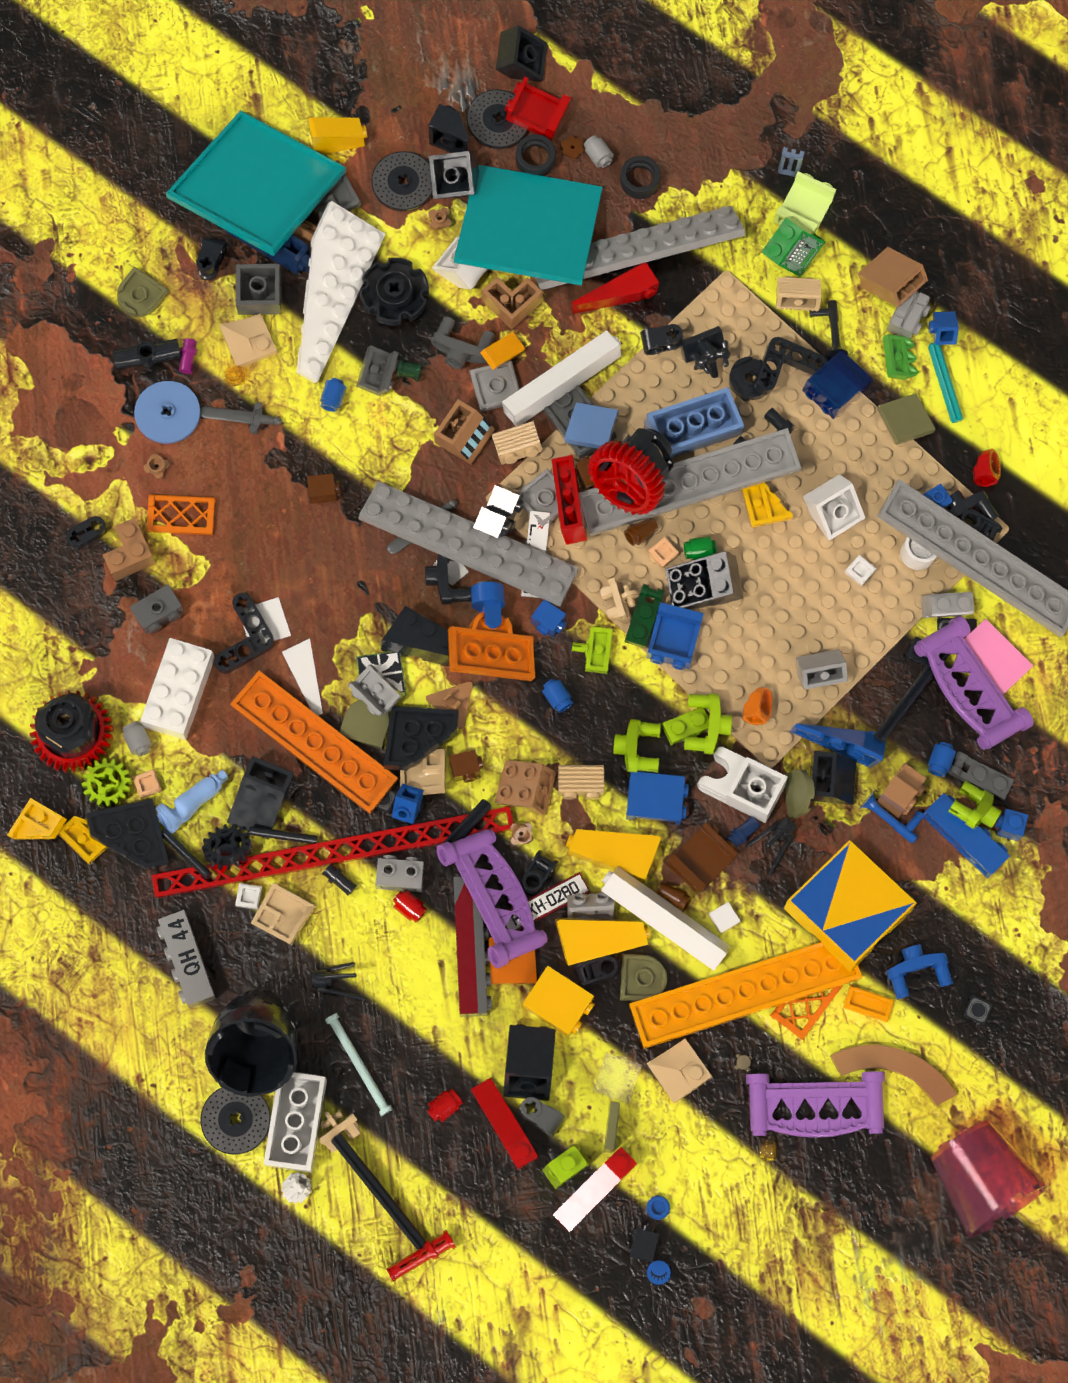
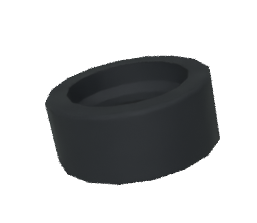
M533 134L524 137L516 148L515 159L517 167L523 173L545 176L554 167L556 160L555 146L550 139L543 135ZM529 147H542L547 151L548 159L542 165H530L524 161V151Z
M646 156L630 158L621 168V188L632 198H649L659 188L661 176L659 166L654 160ZM635 168H645L651 172L653 180L646 187H636L628 181V173Z

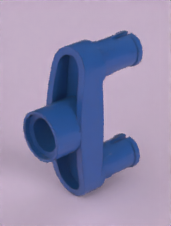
M921 944L901 950L905 961L886 971L888 980L892 982L897 1000L910 996L904 978L906 973L932 967L935 969L940 987L953 984L947 965L949 963L947 954L924 955Z

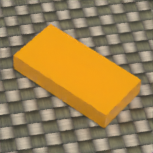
M514 332L483 349L480 353L492 370L522 353L525 347Z
M850 985L843 1008L887 1023L894 1000Z

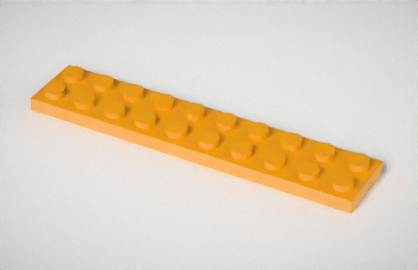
M821 942L630 1003L629 1007L643 1048L645 1049L860 980L862 975L858 965L850 972Z

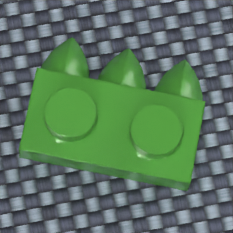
M885 335L883 337L887 377L906 380L909 377L916 376L919 373L918 370L909 365V363H913L917 358L913 353L907 351L915 346L914 342L903 336Z

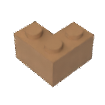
M498 277L482 290V302L511 330L540 305L543 298V291L528 277L513 291Z
M135 518L114 526L123 546L102 554L114 581H118L155 564Z
M904 763L879 797L877 803L896 818H899L902 813L907 815L917 801L914 796L919 798L926 788L923 783L927 778Z

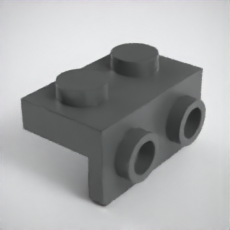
M371 345L367 347L356 387L377 396L389 392L393 385L392 374L397 369L399 360H397L398 352L388 353Z

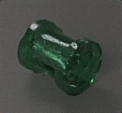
M400 359L397 378L403 376L419 382L422 363L414 364L405 362V359Z

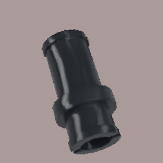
M331 863L322 875L329 879L328 882L330 884L334 883L349 896L357 887V884L345 876L341 868L337 869Z

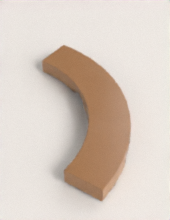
M863 1045L844 1049L830 1055L840 1076L864 1069L891 1071L914 1081L929 1096L935 1106L957 1095L948 1081L932 1065L902 1049L883 1045Z

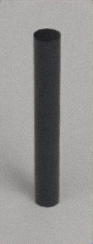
M254 826L249 827V835L309 844H316L318 838L317 835Z
M167 829L161 832L162 838L206 880L212 876V872Z

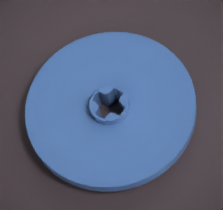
M162 381L149 386L141 393L135 405L134 415L139 430L148 439L161 444H172L184 440L196 429L200 419V406L197 397L187 386L174 381ZM163 410H171V415L168 416L167 414H164Z

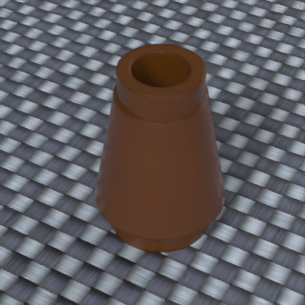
M652 517L629 525L627 530L624 531L625 538L632 546L640 545L658 529V525Z
M664 883L660 885L656 893L682 912L687 909L692 899L688 892L665 885Z

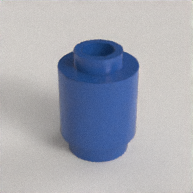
M331 378V380L325 382L320 398V407L329 412H337V409L341 407L347 388L342 380Z
M553 678L543 685L545 689L542 693L554 710L557 709L561 713L573 705L572 696L560 679L555 680Z
M945 742L934 745L928 762L929 773L938 777H945L946 773H949L956 754L952 745Z

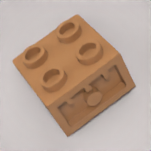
M506 760L495 803L526 807L538 815H545L556 772L544 764Z

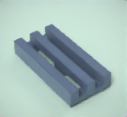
M783 147L778 173L796 177L797 172H800L805 151L795 154V149L787 152L788 148ZM785 158H790L787 170L783 169ZM794 159L798 160L796 170L791 171Z

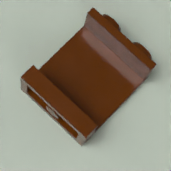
M706 822L676 854L673 853L666 861V865L697 895L738 855L734 844L729 840L725 842L719 836L721 834L714 825H708Z

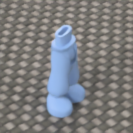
M221 770L216 775L212 773L209 777L203 778L175 799L174 809L163 803L159 804L156 807L159 822L170 833H174L181 824L192 817L202 804L213 798L222 789V784L228 780L227 774Z

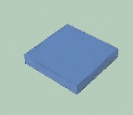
M576 402L564 438L565 443L596 449L605 442L610 443L619 415L618 410Z

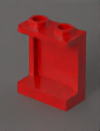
M524 77L522 83L517 82L513 93L516 95L514 99H509L505 107V111H507L506 120L552 140L568 108L571 97L563 94L562 98L559 99L527 83L529 78Z

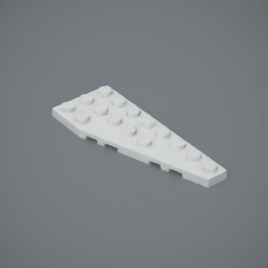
M333 201L328 203L311 239L312 252L308 265L310 270L309 278L306 282L303 309L304 322L301 326L302 340L301 347H299L296 370L297 374L313 383L319 381L363 284V275L370 268L385 236V233Z

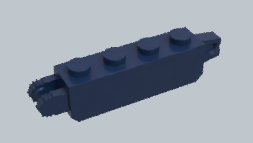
M226 230L228 234L297 275L299 271L309 273L310 267L308 265L309 258H311L309 247L297 237L291 235L278 252L272 256Z

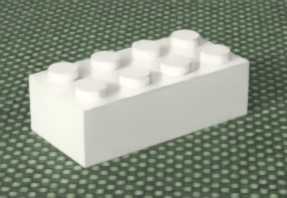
M169 638L140 720L144 728L183 740L187 739L215 659L212 650Z
M294 1072L289 1081L275 1091L264 1165L266 1167L312 1173L326 1090V1077Z

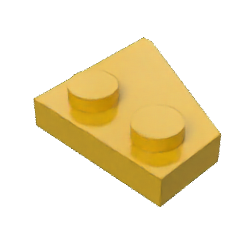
M765 482L741 489L751 528L793 519L791 511H787L780 503L781 500L771 493Z
M30 798L7 836L12 839H55L67 819Z
M76 816L64 824L58 833L88 864H91L107 849L106 846L90 838L86 820Z

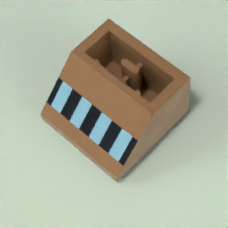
M458 399L434 433V440L437 445L472 465L495 429L477 410Z

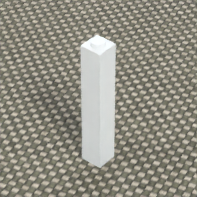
M606 330L502 401L505 415L515 426L522 425L541 412L546 406L548 407L555 400L564 396L565 393L573 390L575 386L580 385L621 357V343L615 335L612 336Z
M617 866L614 872L609 870L603 878L602 882L605 885L601 890L712 970L716 969L727 954L730 945Z

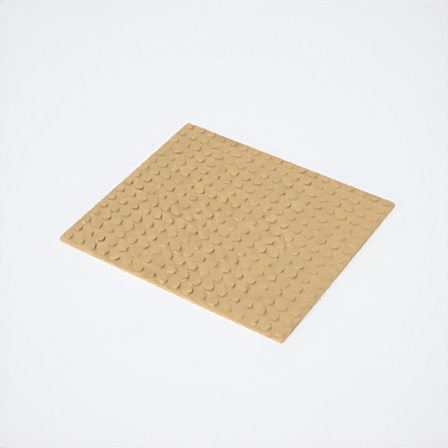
M724 271L668 324H676L681 327L683 340L717 326L722 329L724 340L728 341L730 358L728 359V367H724L723 358L716 360L719 373L717 378H712L704 370H694L695 360L686 363L683 360L680 347L676 350L665 351L655 355H645L642 348L590 400L594 406L618 410L619 415L614 427V432L617 435V438L613 440L615 442H622L628 434L632 436L638 428L646 429L644 422L647 413L727 387L731 392L744 424L740 436L746 441L777 431L764 418L767 411L773 407L785 420L789 419L795 425L790 436L801 465V471L765 483L771 493L781 500L780 503L787 511H791L793 519L751 528L742 492L737 490L652 517L656 521L658 529L640 545L636 544L634 546L628 543L624 531L627 530L629 525L641 521L592 536L589 534L585 521L588 541L566 545L558 516L549 523L546 554L579 568L572 584L606 616V608L615 605L614 598L607 601L603 600L600 588L609 584L608 580L612 578L620 581L622 588L624 585L629 584L630 589L638 590L639 595L643 583L650 585L649 588L658 590V588L663 589L664 594L661 603L672 605L666 568L692 561L691 559H686L683 543L689 541V539L710 536L711 540H715L717 553H713V555L727 551L736 556L744 599L721 605L689 609L704 613L690 668L678 670L667 663L659 666L688 694H719L721 714L732 715L731 735L761 764L772 769L802 739V737L789 732L791 727L796 723L816 725L923 618L921 597L930 594L948 593L965 576V574L939 557H936L932 565L924 570H913L904 564L901 559L900 550L907 536L877 517L894 484L900 479L922 495L939 484H942L949 496L957 490L965 498L973 495V493L914 440L896 445L877 410L878 407L828 361L827 368L820 376L810 375L783 363L776 386L771 393L757 400H741L730 388V371L734 363L741 358L753 357V359L762 360L766 347L772 338L782 337L816 353L818 352L729 271ZM775 345V350L779 351V346ZM792 353V357L795 360H802V356L799 353ZM766 362L771 370H776V365L773 362ZM814 362V363H815V367H816V368H819V367H818V363H817V362ZM747 374L746 381L754 383V379L756 377H751L749 374ZM556 430L541 444L543 450L541 453L539 452L534 457H527L500 484L518 492L547 468L553 474L551 459L573 455L575 465L580 459L568 443H565L559 431ZM740 436L674 457L672 460L674 463L731 446ZM594 452L590 453V454L587 455V456H589V457L591 458V456L594 454ZM840 474L853 484L865 519L833 539L828 540L810 515L803 496ZM578 479L579 491L583 492V487ZM493 490L486 496L487 503L489 502ZM522 508L520 513L517 512L514 521H516V525L514 528L527 540L530 515ZM972 508L973 510H975V511H977L978 513L982 514V513L979 511L978 508H976V509H975V508ZM999 517L994 521L1002 526V530L996 534L993 540L995 543L1009 531L1008 525ZM965 518L966 524L974 525L971 519ZM666 537L679 552V555L664 568H661L649 555L648 550L662 538ZM858 555H861L876 568L875 572L862 586L844 573ZM639 596L634 599V607H629L628 605L631 618L633 616ZM646 596L645 602L653 604L654 598ZM622 618L611 620L627 635L631 619L627 621ZM653 625V628H652V631H651V634H650V637H649V640H648L646 649L641 648L646 654H647V651H648V648H649V644H650V640H651V637H652L654 625ZM840 649L846 661L848 681L804 690L797 676L796 657ZM767 687L772 694L773 706L771 717L766 724H748L742 719L744 704L748 702L750 694L757 688Z

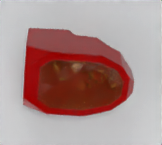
M993 448L982 452L973 469L974 483L978 486L988 487L997 484L1001 477L999 456Z

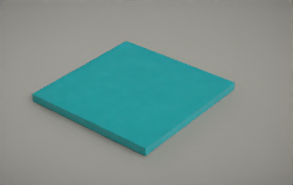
M240 110L166 192V197L274 256L346 173V167Z
M478 165L479 177L476 193L469 196L454 255V263L582 286L602 186Z

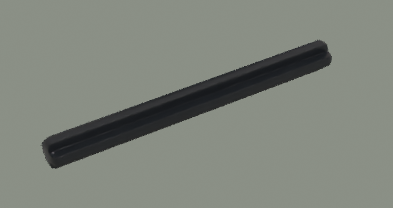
M940 653L939 658L945 661L950 654ZM929 662L874 734V739L878 742L883 743L934 676Z
M337 1134L332 1138V1144L417 1250L421 1249L426 1243L424 1237L342 1134Z

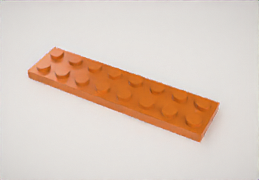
M261 671L254 675L230 704L241 715L369 814L374 811L398 781V777L389 770L384 769L376 760Z

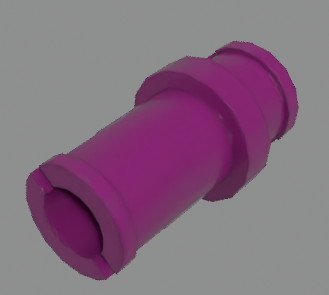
M186 338L183 340V346L180 348L182 356L179 372L192 374L194 357L198 351L196 349L197 341Z

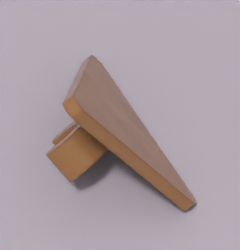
M466 682L427 695L426 701L435 709L459 710L458 728L463 729L473 684L472 682Z

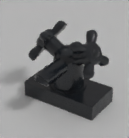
M719 326L679 342L683 360L686 363L695 360L694 370H704L712 378H717L719 373L716 360L723 358L724 367L729 365L730 350L728 348V341L724 340L722 329Z

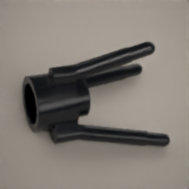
M783 817L780 822L776 821L771 827L746 844V847H750L772 831H774V836L766 844L767 848L778 839L781 841L786 839L768 872L769 875L773 874L790 842L795 838L793 833L797 830V827L791 820Z
M354 962L331 967H320L319 970L312 971V987L319 988V993H331L351 999L366 1000L364 996L328 988V986H332V979L357 977L356 973L332 974V971L354 967Z

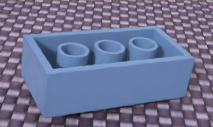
M728 387L647 413L644 422L646 429L656 430L667 438L672 448L671 458L740 436L744 428L743 421Z

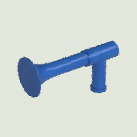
M873 791L859 809L867 808L872 810L912 844L918 837L912 831L925 816L921 812L916 811L915 815L905 826L877 803L874 797L875 791Z

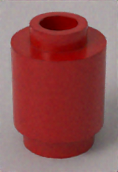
M408 890L405 892L400 891L393 899L395 903L393 908L409 921L413 920L417 923L427 911L424 903Z
M450 1089L448 1092L445 1090L428 1103L429 1109L427 1112L435 1122L439 1120L442 1123L459 1110V1106L463 1103L453 1089Z

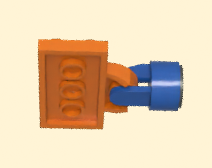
M481 581L471 587L472 608L480 613L473 618L469 628L451 626L448 629L450 671L532 681L535 679L533 636L513 634L509 618L501 615V609L505 607L504 586L496 581Z

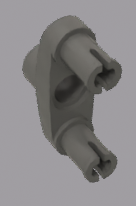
M443 317L438 331L432 337L431 343L435 348L447 354L445 363L455 369H461L465 361L478 364L486 363L487 361L480 352L493 344L495 334L490 331H484L478 346H474L449 337L455 321L450 317Z

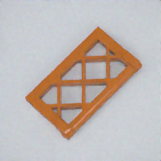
M149 494L146 531L153 533L213 535L216 499L215 497ZM156 501L168 502L160 511L155 508ZM187 502L190 505L180 512L173 503ZM208 503V509L202 513L195 504ZM172 506L178 512V515L168 522L162 513ZM194 507L200 516L190 523L184 514ZM160 516L167 524L165 526L154 525V520ZM182 517L189 525L182 527L172 526V524ZM202 518L207 521L206 528L194 527Z
M843 985L833 988L826 997L823 996V992H820L821 997L808 999L804 997L805 999L779 1005L770 1016L803 1040ZM821 1000L822 1003L816 1012L810 1015L808 1001ZM805 1002L807 1015L794 1017L792 1004ZM786 1004L790 1006L791 1018H784L779 1014ZM808 1018V1022L802 1030L795 1026L796 1019Z

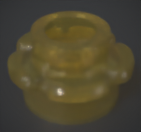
M229 366L224 371V380L231 386H238L245 379V372L242 371L240 366Z
M766 1140L765 1144L760 1146V1158H763L765 1163H768V1161L775 1162L776 1143L769 1142V1140Z

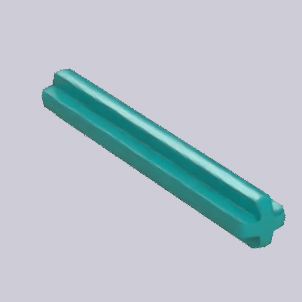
M931 343L928 346V350L952 423L961 422L963 415L941 345Z

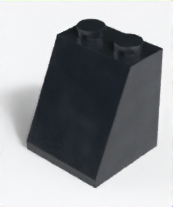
M523 1024L509 1026L503 1097L522 1099L533 1097L538 1100L549 1101L556 1029L545 1026L530 1027Z

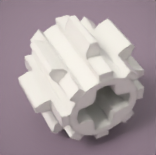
M298 1172L295 1175L291 1173L281 1184L283 1186L281 1189L283 1192L282 1196L290 1203L294 1202L296 1204L298 1201L302 1203L312 1192L311 1180L303 1173L299 1174Z

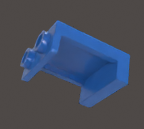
M660 602L646 658L650 659V662L659 665L663 663L671 664L673 668L678 670L689 669L704 613Z
M631 772L626 820L635 821V818L675 822V825H680L681 819L686 818L687 806L683 805V797L688 796L689 784H685V777Z

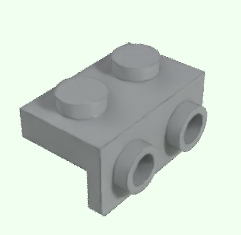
M372 664L368 665L355 681L348 684V687L352 690V695L359 700H363L368 705L367 709L376 716L387 715L403 696Z
M604 892L567 895L568 918L614 920V899Z

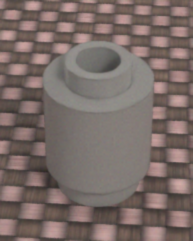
M594 135L585 141V152L596 167L605 168L611 164L614 154L602 138Z
M135 721L123 727V737L132 755L143 756L150 752L149 748L152 746V743L143 725Z

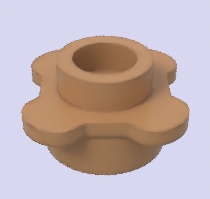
M444 207L441 210L432 209L429 211L428 215L432 221L430 224L431 228L444 229L451 226L448 208Z
M152 454L147 464L144 465V471L153 474L156 479H161L165 469L170 467V463L158 454Z
M513 823L510 826L512 830L510 842L512 844H529L532 841L531 823Z

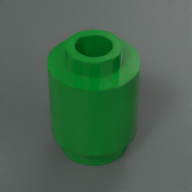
M710 536L692 538L683 543L685 558L692 561L717 553L716 542L711 540Z

